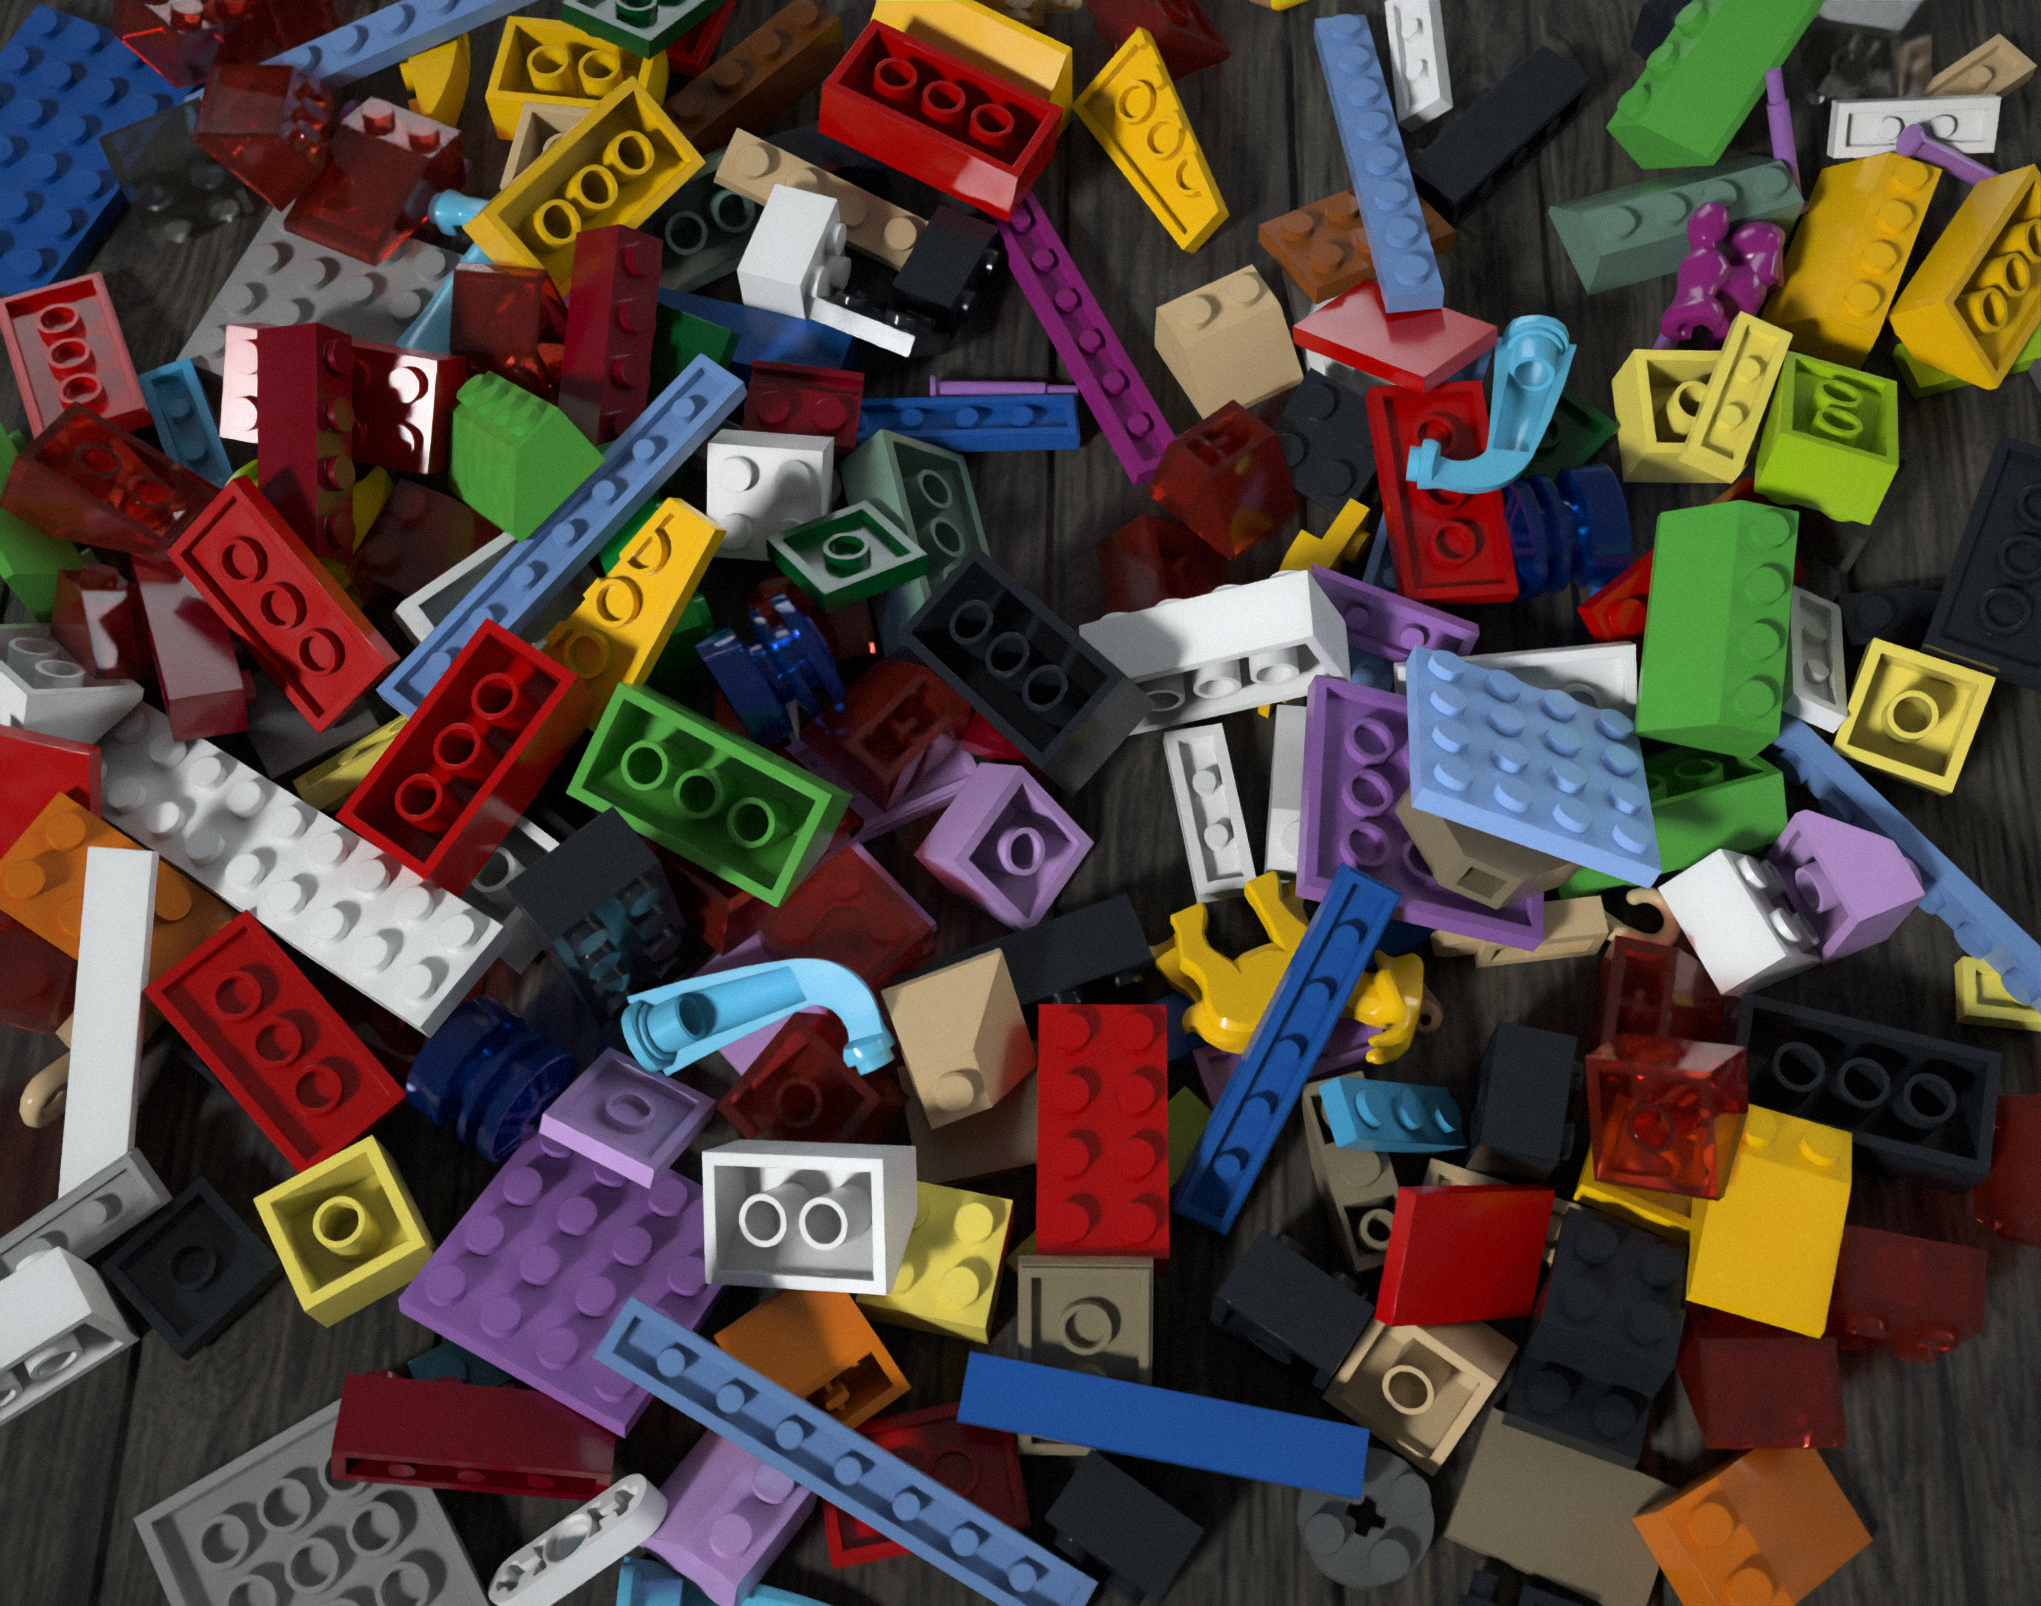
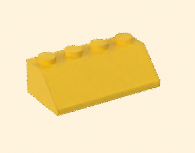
M877 0L871 20L874 18L1064 108L1058 137L1072 121L1071 47L973 0Z
M632 75L603 97L466 222L462 228L500 271L558 303L570 292L577 232L622 224L636 230L690 179L706 161L636 77Z
M1892 152L1823 168L1808 201L1809 210L1803 213L1784 259L1785 283L1783 288L1776 293L1770 294L1760 320L1792 333L1793 337L1788 348L1860 371L1880 333L1942 169Z
M2035 164L1978 181L1886 316L1895 334L1901 339L1912 358L1986 390L1999 387L2041 321V173Z

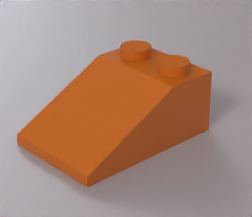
M1797 1418L1782 1424L1631 1518L1683 1606H1795L1873 1541Z

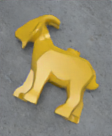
M1273 870L1245 884L1244 896L1265 927L1271 943L1244 952L1234 961L1210 947L1206 939L1208 913L1204 902L1195 904L1170 916V923L1175 934L1167 941L1156 946H1149L1154 957L1153 965L1161 972L1169 985L1186 995L1194 1004L1188 1007L1182 1016L1181 1027L1186 1034L1190 1032L1198 1033L1206 1042L1222 1051L1243 1054L1310 924L1303 909L1304 898L1295 896L1296 879L1282 887L1279 876ZM1379 949L1376 950L1374 958L1379 971L1371 977L1363 970L1340 1015L1343 1018H1352L1372 1027L1386 1030L1369 1037V1045L1377 1047L1366 1053V1060L1369 1063L1380 1065L1395 1061L1410 1048L1423 1005L1424 964L1421 957L1414 953L1395 958L1389 957Z

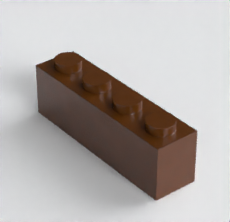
M793 0L660 107L701 157L730 144L736 128L755 136L827 78L843 59L845 50L841 19L816 0Z

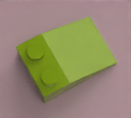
M1787 350L1775 381L1755 467L1754 492L1763 494L1766 498L1777 504H1797L1821 511L1825 516L1835 521H1855L1870 526L1899 467L1897 381Z

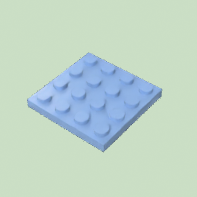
M1415 644L1405 663L1411 807L1650 889L1662 872L1640 741L1639 737L1633 736L1635 722L1619 711L1613 709L1600 710L1575 701L1570 695L1560 690L1549 689L1546 691L1521 682L1514 675L1498 669L1490 671L1467 663L1450 651H1433Z

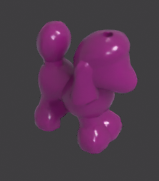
M1707 202L1697 208L1689 217L1686 227L1690 252L1679 264L1676 295L1672 304L1665 310L1661 318L1660 332L1663 336L1677 341L1691 339L1693 327L1702 324L1707 326L1712 332V336L1706 346V351H1721L1730 326L1740 311L1756 317L1766 294L1776 293L1783 288L1785 283L1783 247L1786 241L1784 230L1780 226L1768 222L1754 221L1746 223L1733 230L1722 244L1720 253L1717 250V246L1726 237L1730 228L1728 210L1724 205L1716 202Z

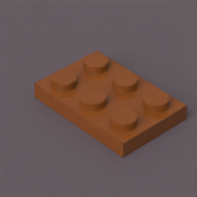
M1353 187L1259 225L1258 242L1316 305L1345 293L1365 279L1377 280ZM1417 193L1434 256L1454 247L1456 231Z

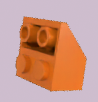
M782 1288L714 1335L722 1350L851 1429H855L911 1389L849 1293Z

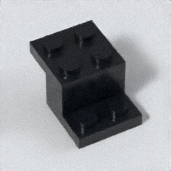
M1569 1206L1562 1219L1549 1275L1533 1302L1531 1316L1527 1319L1501 1424L1632 1471L1640 1460L1652 1400L1675 1367L1688 1305L1686 1285L1689 1247Z

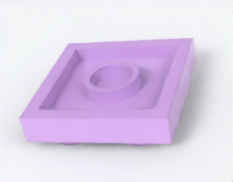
M608 1047L543 1113L539 1133L651 1189L712 1119L716 1100L668 1076L666 1077L658 1071H647L637 1060Z

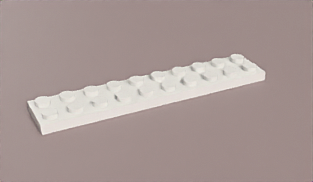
M144 701L136 705L93 744L101 747L103 821L145 849L159 851L160 859L241 913L247 909L262 927L429 1038L434 1035L513 939L503 925L442 887L438 890L378 847L205 739L199 738L174 742L168 717Z

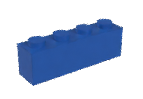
M663 287L658 288L657 302L725 327L741 335L727 371L744 382L747 393L751 380L753 359L856 372L859 357L855 336L816 321Z

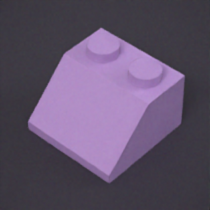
M980 762L914 856L951 893L1018 932L1035 926L1040 922L1094 842L1022 766Z
M1807 809L1794 814L1763 859V861H1770L1784 879L1787 891L1783 892L1782 896L1793 914L1798 911L1801 912L1815 929L1820 942L1814 947L1823 960L1821 962L1822 966L1887 940L1926 896L1922 888V878L1918 868L1909 858L1903 857L1894 840Z
M708 1429L660 1487L659 1491L666 1497L668 1502L665 1518L659 1528L639 1546L719 1606H741L814 1511L818 1494L713 1430Z

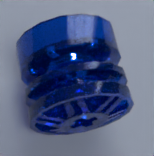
M1593 463L1561 469L1554 483L1546 474L1530 475L1527 481L1523 478H1517L1508 486L1501 488L1504 504L1503 516L1511 543L1519 588L1517 596L1519 598L1530 599L1540 597L1544 590L1552 594L1561 593L1567 587L1569 577L1577 587L1581 588L1608 584L1629 568L1631 532L1628 511L1622 489L1614 472L1605 463Z
M781 591L768 598L769 605L780 623L771 629L755 607L747 611L751 627L756 636V639L746 644L726 624L693 645L752 741L765 749L770 748L794 733L791 718L785 707L790 702L796 700L814 719L822 715V711L810 691L814 687L819 685L834 706L848 699L840 680L838 664L826 642L809 617L793 606Z
M481 994L464 1002L453 1011L434 1035L427 1040L416 1057L408 1075L405 1096L413 1107L439 1126L454 1127L457 1125L456 1133L460 1141L468 1147H476L480 1156L491 1164H505L524 1141L531 1139L539 1132L543 1113L574 1082L578 1063L572 1052L563 1046L553 1045L551 1038L544 1032L531 1031L526 1034L527 1026L520 1015L493 996Z

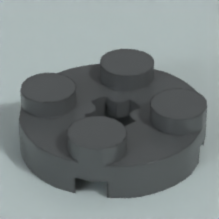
M1373 1447L1367 1448L1360 1499H1350L1304 1489L1301 1490L1298 1499L1296 1521L1300 1535L1302 1534L1304 1546L1311 1554L1310 1557L1318 1569L1342 1585L1357 1589H1373L1385 1584L1394 1583L1418 1566L1429 1549L1434 1532V1512L1431 1505L1429 1486L1423 1478L1415 1473L1408 1463L1388 1451ZM1365 1499H1368L1376 1504V1513L1383 1517L1384 1522L1382 1529L1372 1527L1366 1536H1361L1354 1532L1356 1521L1346 1515L1347 1507L1349 1504L1360 1506Z

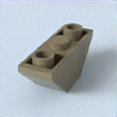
M1411 785L1397 801L1395 812L1437 883L1444 888L1496 910L1564 885L1582 867L1579 864L1411 807Z
M1362 1071L1339 1076L1365 1079ZM1333 1077L1304 1084L1300 1097L1311 1166L1327 1220L1354 1273L1359 1274L1384 1267L1399 1186L1388 1152L1337 1149L1318 1086L1336 1078Z

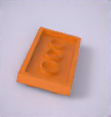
M59 791L0 860V909L78 961L88 846L145 849ZM160 859L158 861L148 985L240 915ZM147 995L146 1007L171 1023Z

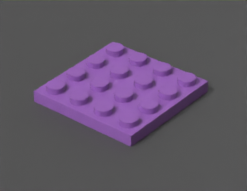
M1316 674L1309 684L1307 692L1295 896L1321 902L1341 862L1403 893L1390 919L1533 952L1544 941V892L1496 910L1440 886L1395 812L1397 801L1410 786L1407 696Z
M540 1120L398 1298L399 1310L413 1320L625 1439L655 1395L594 1359L593 1353L630 1294H633L697 1334L730 1285L705 1284L703 1186L668 1168L653 1187L648 1189L539 1133Z

